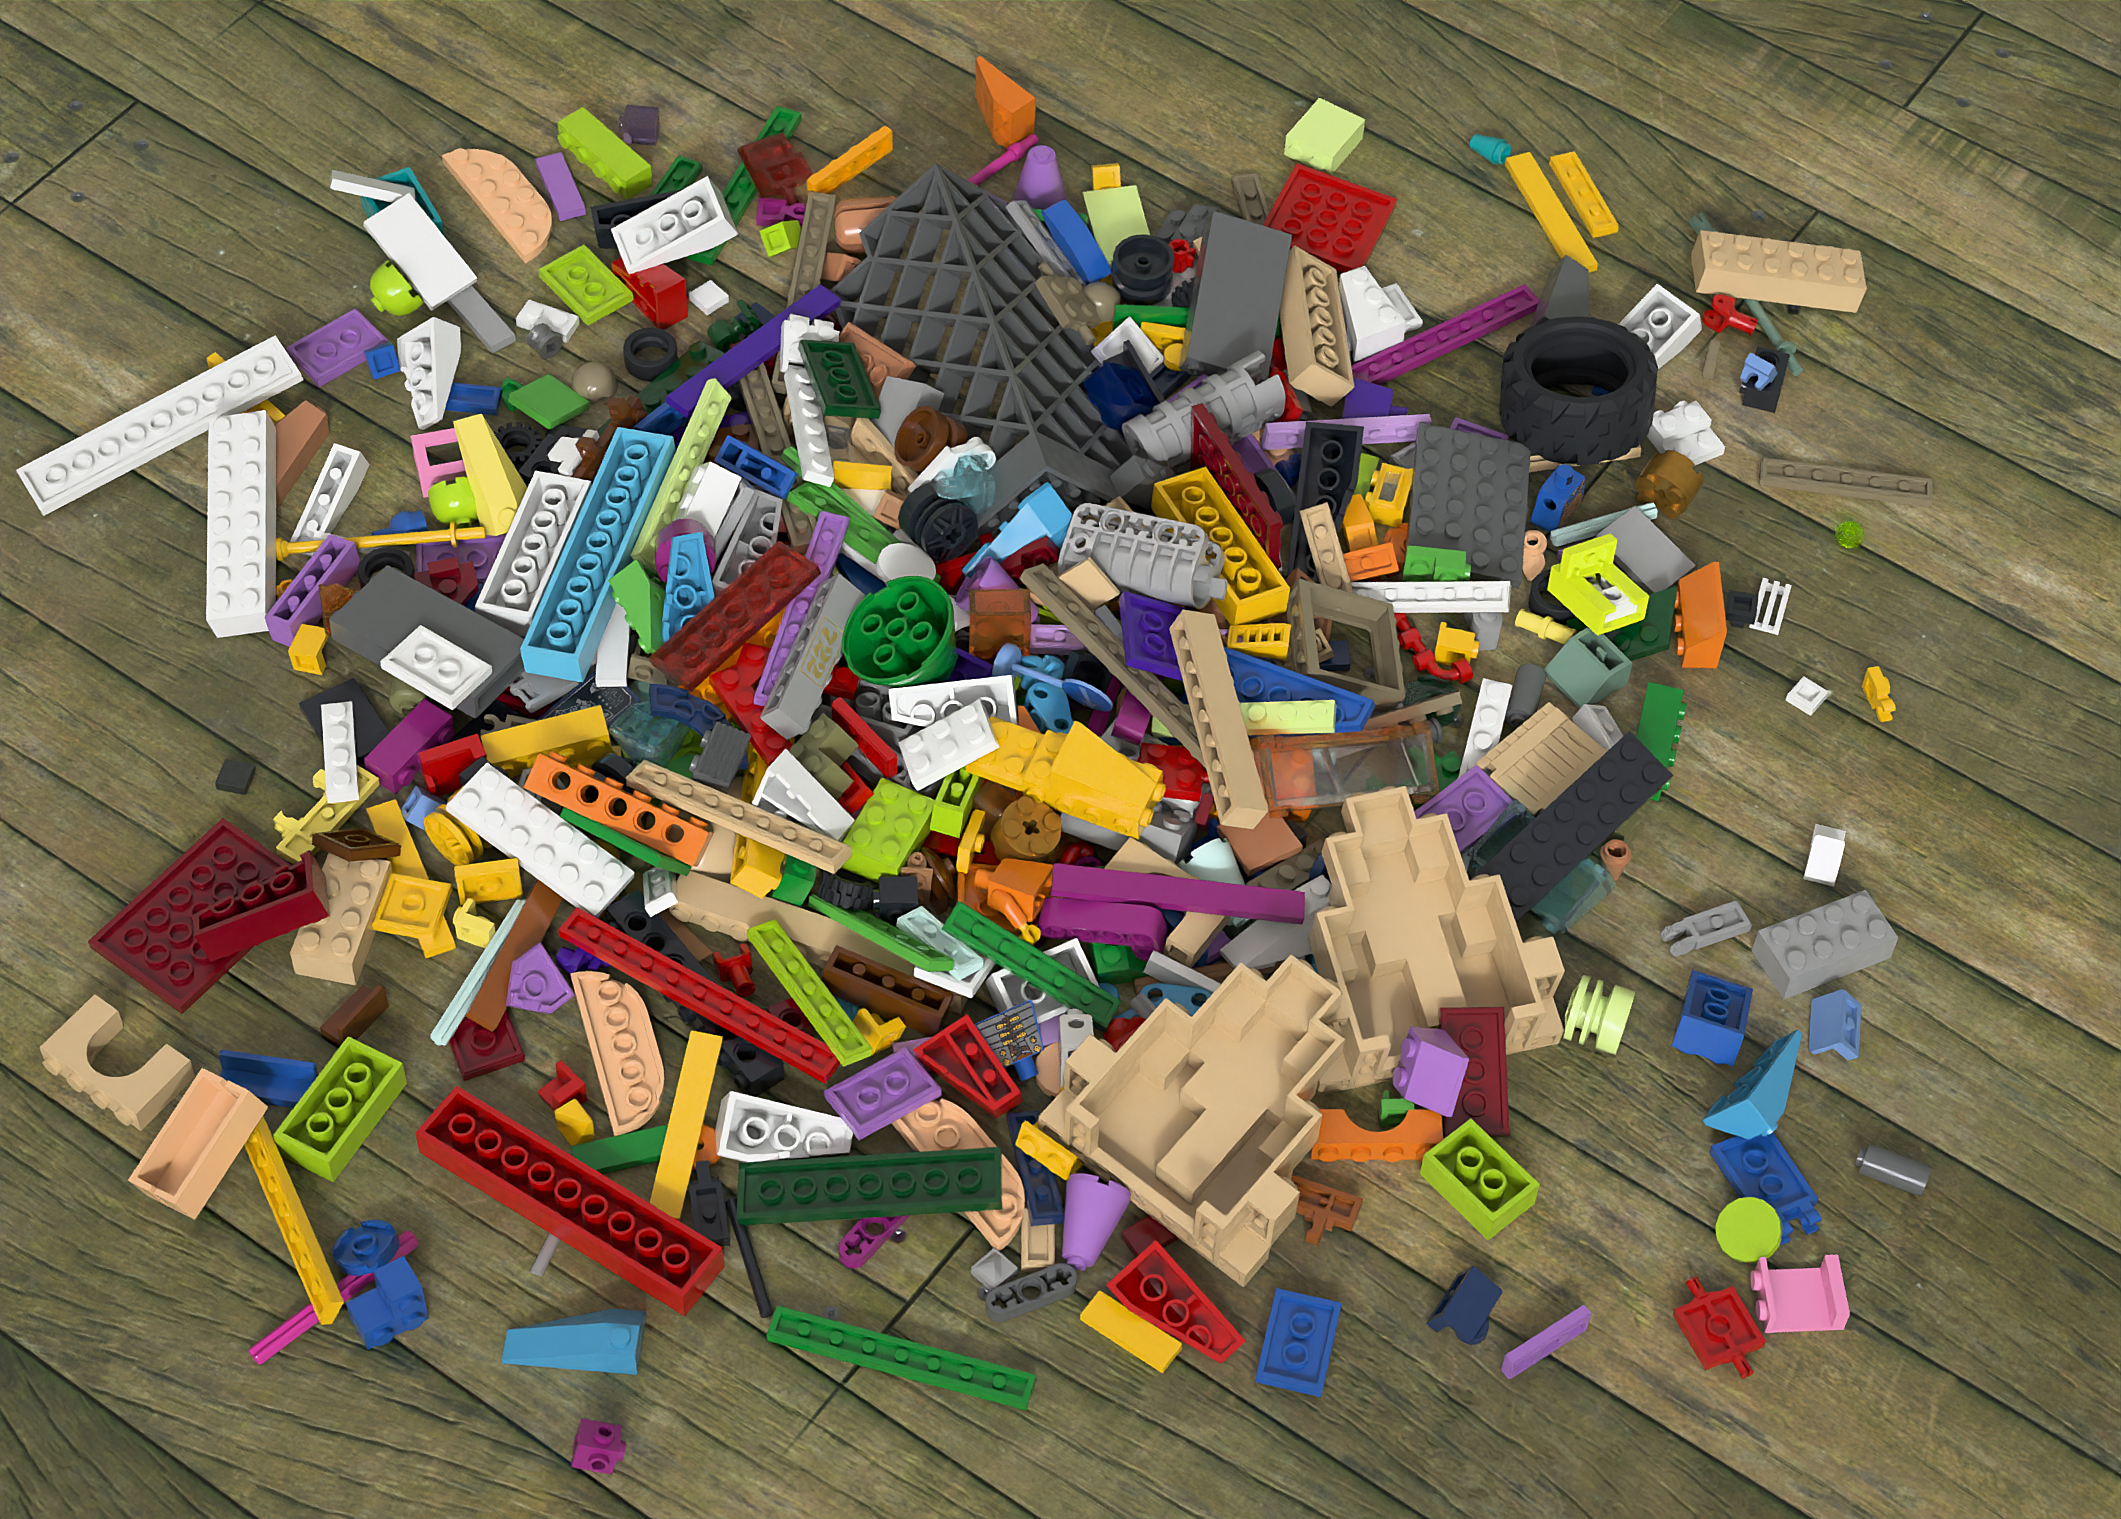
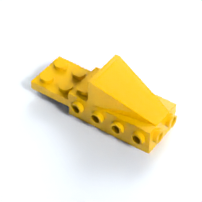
M991 716L989 720L999 748L965 765L966 772L1023 792V796L1031 797L1038 803L1043 802L1051 809L1139 840L1144 828L1150 825L1154 814L1153 809L1157 802H1161L1166 790V785L1163 784V771L1152 764H1142L1129 759L1122 753H1118L1078 721H1074L1068 735L1062 732L1055 733L1047 730L1045 735Z

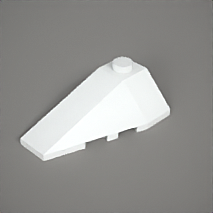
M435 317L397 338L398 363L401 371L405 372L407 380L404 384L406 390L411 391L413 397L411 406L418 427L421 430H425L442 420L461 354L460 327Z
M1321 875L1295 890L1305 892L1304 921L1302 925L1257 920L1221 948L1220 954L1234 969L1240 963L1256 970L1275 966L1276 962L1286 960L1290 954L1298 960L1305 959V955L1313 954L1308 938L1316 913L1330 906L1328 897L1332 884Z
M730 1091L721 1100L715 1129L716 1153L718 1156L748 1163L848 1154L850 1152L853 1132L840 1117Z

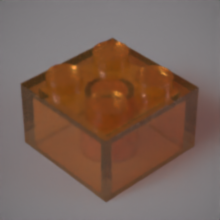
M1029 589L969 590V654L979 659H996L1002 646L1006 643H1012L1021 649L1022 656H1030L1031 604Z

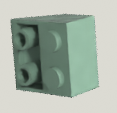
M1587 627L1566 642L1544 668L1547 677L1580 709L1584 704H1596L1627 685L1632 662L1604 634L1597 636Z

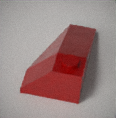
M1157 1240L1106 1284L1130 1312L1220 1364L1246 1342Z

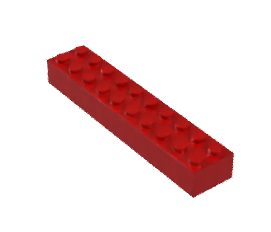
M458 1086L449 1093L415 1132L419 1153L684 1317L724 1268V1255L721 1246Z

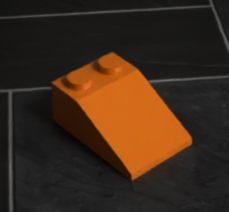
M978 56L976 58L975 98L992 138L997 144L1007 149L1013 143H1019L1029 135L1034 134L1036 98L984 58Z

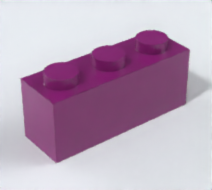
M423 699L364 758L366 770L379 778L381 786L397 794L404 786H408L412 782L415 774L421 769L418 752L446 744L455 735L452 716Z

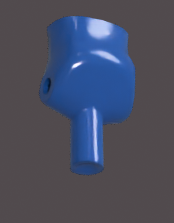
M404 510L391 519L390 527L372 531V536L428 531L422 510L414 512Z

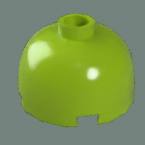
M386 260L373 273L370 279V290L374 297L370 300L381 313L386 310L393 316H405L424 304L422 299L413 291L409 283L389 260Z
M456 477V483L446 485V480L433 485L428 490V497L432 513L438 521L447 526H450V523L455 521L457 529L470 528L473 523L478 521L476 501L468 477Z

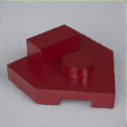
M457 557L427 563L428 571L414 573L416 581L461 605H464L469 598H473L479 591L473 561L458 564Z

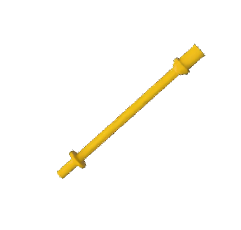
M453 521L450 523L449 529L343 539L354 542L356 549L451 541L453 548H458L459 540L486 538L485 526L457 529V524ZM277 537L276 558L278 561H284L285 557H288L289 554L316 552L324 540L287 542L282 537Z

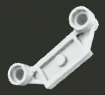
M973 437L966 444L953 448L946 446L908 489L912 493L916 488L929 483H937L949 489L970 465L973 464L980 471L987 470L994 465L996 456L990 446L984 444L979 437Z

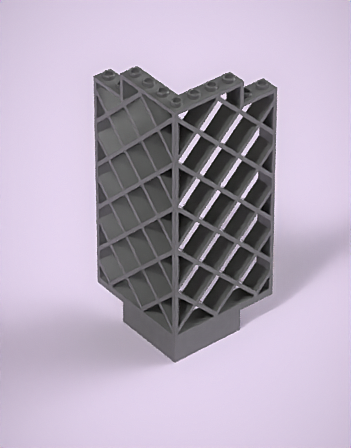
M935 163L859 232L867 257L830 291L841 298L840 306L835 310L842 330L850 322L874 337L880 318L887 319L880 342L900 355L903 353L912 322L920 323L909 358H907L916 365V368L907 380L927 385L930 373L938 374L934 389L944 393L938 411L964 424L968 432V441L973 437L980 438L982 431L992 432L988 446H990L996 456L994 465L984 471L972 468L970 465L948 489L976 515L978 529L974 541L979 543L980 535L991 532L994 537L1001 531L999 527L1004 521L1009 523L1020 511L1017 506L1046 482L1053 487L1063 502L1076 508L1084 503L1101 506L1118 497L1109 476L1133 457V454L1125 440L1122 430L1124 422L1104 369L1090 352L1095 348L1094 343L1086 345L1079 332L1071 328H1062L1036 287L1035 282L1043 276L1038 266L1044 260L1006 209L1009 203ZM910 226L917 227L907 259H899ZM942 230H950L940 263H932ZM895 272L902 273L891 307L884 306ZM927 276H935L925 309L917 310ZM960 280H969L958 314H950ZM858 297H860L859 303L854 302ZM945 327H954L943 362L934 361ZM979 330H988L977 367L968 366ZM963 379H972L961 415L952 414ZM998 382L1007 383L996 420L987 419ZM1017 436L1025 437L1016 446H1014ZM967 479L975 480L964 489ZM1125 501L1126 504L1132 509V511L1136 510L1139 507L1138 505Z

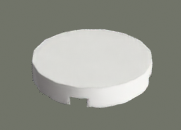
M896 543L888 545L882 549L876 562L877 574L879 578L882 576L886 582L904 576H922L933 580L936 575L935 564L931 557L922 549L911 544Z

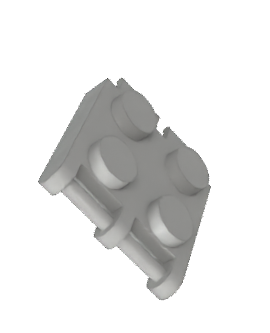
M523 671L509 686L511 687L510 692L514 696H519L526 703L525 708L530 713H533L572 691L579 685V682Z

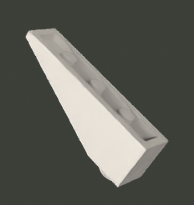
M335 443L333 444L290 542L312 541L315 530L332 533L359 490L370 465L361 452ZM315 552L301 554L312 557Z

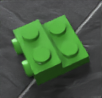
M1407 545L1401 582L1469 581L1471 564H1466V551Z

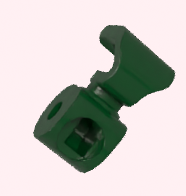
M742 299L737 301V305L745 316V321L742 322L736 317L732 319L731 323L726 320H718L708 328L707 335L715 348L724 353L729 351V345L741 342L739 338L741 333L749 335L763 326L753 308Z

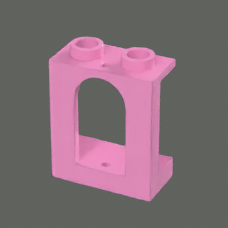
M455 428L411 436L423 498L428 497V490L433 486V483L455 480L456 477H467L463 460L429 466L425 447L457 442Z

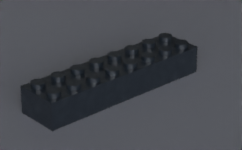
M1629 731L1476 872L1469 881L1482 874H1487L1489 877L1500 874L1517 924L1663 788L1672 778L1673 774Z

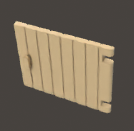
M1548 702L1477 761L1474 766L1478 765L1483 771L1489 768L1493 772L1489 777L1534 817L1537 813L1545 810L1608 750L1600 746L1574 724L1567 715Z

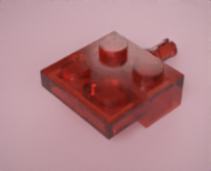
M784 133L742 145L737 150L762 198L774 194H783L789 206L800 203L793 188L804 185L813 173L802 152L794 154Z

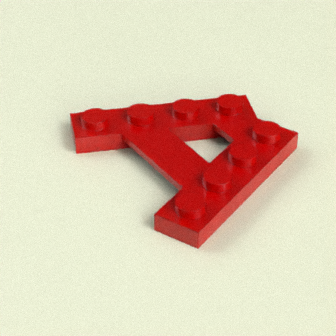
M744 642L736 665L709 675V684L741 730L751 735L750 743L766 766L769 767L785 749L789 751L793 744L789 739L786 740L760 719L764 706L754 704L756 692L752 687L761 679L772 648ZM835 664L831 672L832 679L822 693L854 701L861 679L849 667Z

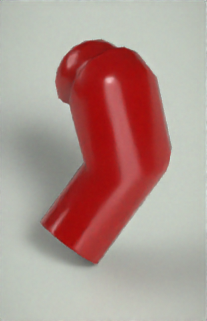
M1084 840L1073 843L1066 847L1057 864L1074 865L1079 858L1093 857L1095 847L1088 845V842Z

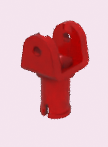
M1717 294L1713 297L1711 306L1714 310H1707L1702 316L1703 323L1717 333H1721L1724 327L1731 326L1750 336L1756 327L1758 319L1736 311V307H1734L1736 299L1722 294Z
M747 944L739 945L740 955L724 960L719 951L713 952L712 959L720 981L727 982L732 980L739 997L752 995L756 987L750 977V974L753 973L751 953Z

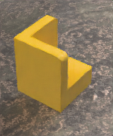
M301 624L288 650L294 670L318 675L323 674L326 664L322 649L330 635L327 628Z
M866 1008L860 1009L853 1020L855 1026L872 1047V1056L891 1047L893 1043H897L906 1028V1025L899 1017L884 1023L878 1014H870Z

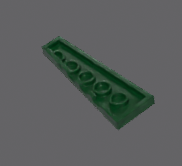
M702 341L693 343L689 346V350L635 397L640 398L647 415H649L666 402L668 394L725 353ZM610 418L598 430H596L599 436H601V434L610 424L612 418Z

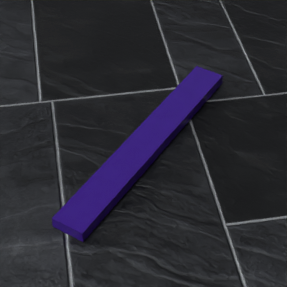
M821 284L668 394L666 403L686 418L690 417L694 412L707 380L716 378L726 390L780 350L781 326L784 320H787L789 314L808 317L809 325H812L814 319L822 320L840 306L841 298Z

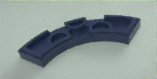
M650 684L649 686L651 716H661L677 720L692 728L702 738L706 730H713L716 722L720 721L722 724L732 726L725 718L726 715L708 700L703 701L689 694L688 690L663 684ZM747 752L743 757L739 769H748L749 762Z

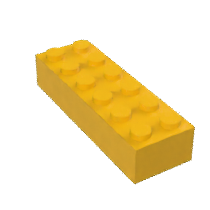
M1206 467L1154 483L1151 508L1157 517L1201 527L1208 535L1209 541L1217 544L1224 551L1225 562L1219 578L1227 580L1226 595L1224 600L1212 599L1230 625H1249L1286 612L1290 587ZM1173 528L1166 529L1167 532L1174 533ZM1213 551L1211 555L1205 556V559L1208 562L1210 559L1216 558V555L1213 553Z

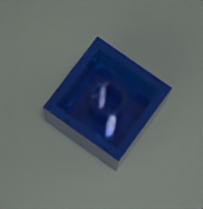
M1107 361L1083 382L1088 391L1087 396L1089 400L1098 407L1102 414L1101 420L1110 429L1123 431V423L1139 414L1147 416L1153 412V407L1158 405V402L1136 368Z

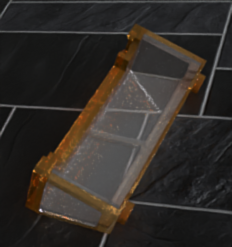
M1429 721L1414 722L1413 726L1410 727L1397 725L1385 729L1287 738L1265 735L1249 740L1254 753L1257 772L1261 778L1263 794L1268 804V812L1266 814L1269 813L1270 819L1287 817L1289 811L1343 806L1345 798L1354 793H1374L1387 786H1394L1395 788L1406 786L1412 805L1426 803L1429 801V797L1440 794Z

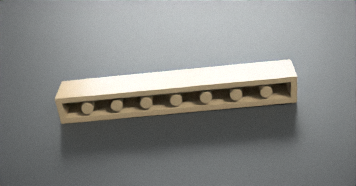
M1182 610L1169 630L1221 825L1254 829L1268 812V804L1263 794L1261 778L1257 772L1254 753L1247 735V727L1244 724L1240 702L1234 687V680L1227 662V654L1224 651L1221 640V632L1214 614Z

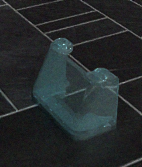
M1517 799L1510 803L1467 854L1471 861L1474 862L1470 867L1475 872H1478L1535 819L1531 813L1526 812L1527 807ZM1586 858L1532 910L1543 918L1541 924L1554 935L1558 931L1564 934L1603 900L1617 884L1606 869L1598 863L1595 865L1592 860Z

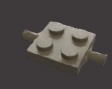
M1049 262L1040 264L1038 269L1043 276L1035 282V285L1061 327L1071 328L1079 332L1086 345L1095 342L1096 337H1094L1090 329H1094L1101 323V320L1096 314L1095 306L1087 300L1082 292L1081 284L1074 277H1059L1054 273Z

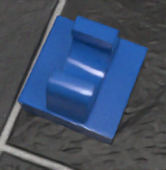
M391 342L363 351L370 375L374 380L401 371L394 346Z

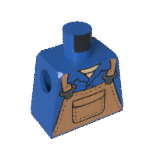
M1559 465L1539 490L1530 523L1549 533L1552 530L1562 528L1583 502L1585 477L1574 471L1569 465ZM1551 505H1556V509H1550Z

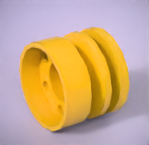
M462 786L448 798L447 804L464 786ZM439 805L435 808V812H431L424 817L423 824L431 842L447 860L456 866L469 865L473 863L474 859L479 858L483 854V847L490 848L493 846L446 811L447 805Z

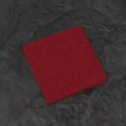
M505 1010L498 1026L493 1032L468 1017H464L448 1042L463 1081L525 1061L524 1052L507 1010Z

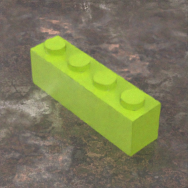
M584 107L557 122L559 133L557 138L561 146L565 149L568 148L579 162L585 163L592 169L596 177L602 178L608 183L615 193H619L626 200H629L653 185L651 165Z

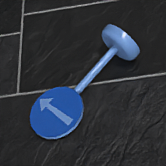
M1006 643L996 656L992 677L1013 675L1015 678L1019 672L1062 688L1071 698L1091 709L1108 712L1113 707L1109 697L1092 685L1075 679H1065L1063 681L1022 666L1021 649L1015 644Z

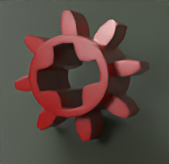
M1183 239L1172 240L1169 246L1174 255L1173 272L1183 273L1188 267L1193 268L1196 249L1190 248L1189 241Z

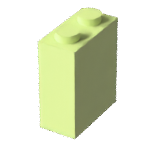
M1318 98L1286 135L1284 155L1314 170L1332 175L1363 139L1365 119Z

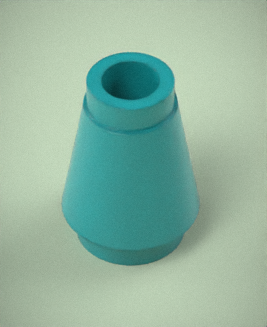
M1475 134L1471 138L1469 145L1470 149L1494 165L1498 163L1504 164L1505 158L1509 157L1511 153V145L1501 138Z

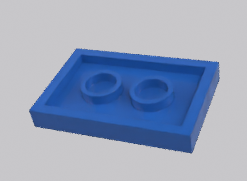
M1276 1288L1255 1382L1321 1397L1342 1303Z

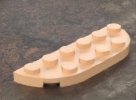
M460 148L442 155L443 164L524 263L537 257L546 248L548 238L553 229L550 209L541 195L510 160L503 155L480 149Z
M592 971L570 973L613 1135L618 1136L632 1133L646 1124L660 1106L665 1089L663 1064L646 1005L632 986L628 983L624 985L610 978L609 974Z
M944 1099L940 1101L932 1100L892 1122V1125L915 1152L996 1147L965 1110ZM1003 1154V1210L964 1212L992 1247H995L998 1251L1005 1248L1015 1237L1021 1226L1025 1207V1195L1021 1179Z

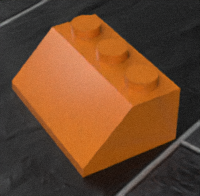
M1712 562L1678 581L1673 631L1678 632L1675 653L1680 655L1681 667L1717 668L1723 649L1727 627L1719 562Z

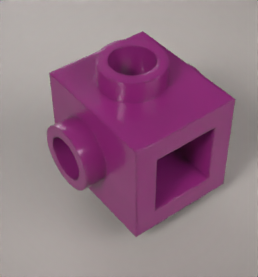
M581 1418L573 1440L571 1467L612 1474L616 1461L622 1462L625 1454L626 1441L621 1440L622 1426Z

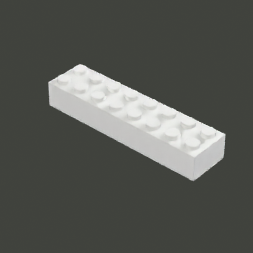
M266 410L209 418L206 621L217 638L269 631L264 617L276 603V427Z

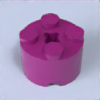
M677 519L659 531L655 540V565L663 582L667 583L672 537L702 532L710 576L713 573L716 562L715 541L712 534L702 523L693 519Z

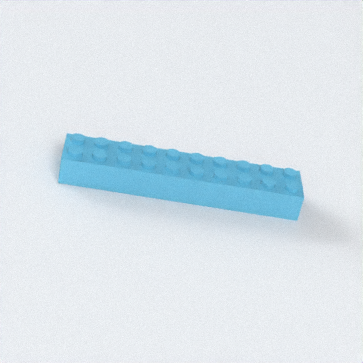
M617 427L520 648L525 672L584 682L617 604L611 594L614 590L608 580L634 561L630 556L676 453L673 436Z

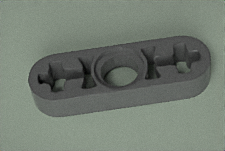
M1060 1263L996 1287L986 1296V1313L992 1320L1004 1322L1069 1297L1076 1290L1077 1273L1072 1266ZM1061 1276L1063 1280L1068 1279L1067 1285L1056 1282V1277ZM1028 1286H1035L1040 1290L1041 1294L1035 1299H1028L1022 1294V1290ZM1048 1286H1050V1292H1047ZM1013 1293H1016V1298L1012 1299ZM1000 1299L1002 1303H1006V1308L1001 1309L999 1305L995 1306V1301Z

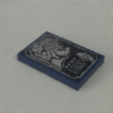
M594 671L583 683L581 682L539 717L537 721L601 705L608 733L610 734L621 724V721L634 714L643 704L627 686L596 687V671Z

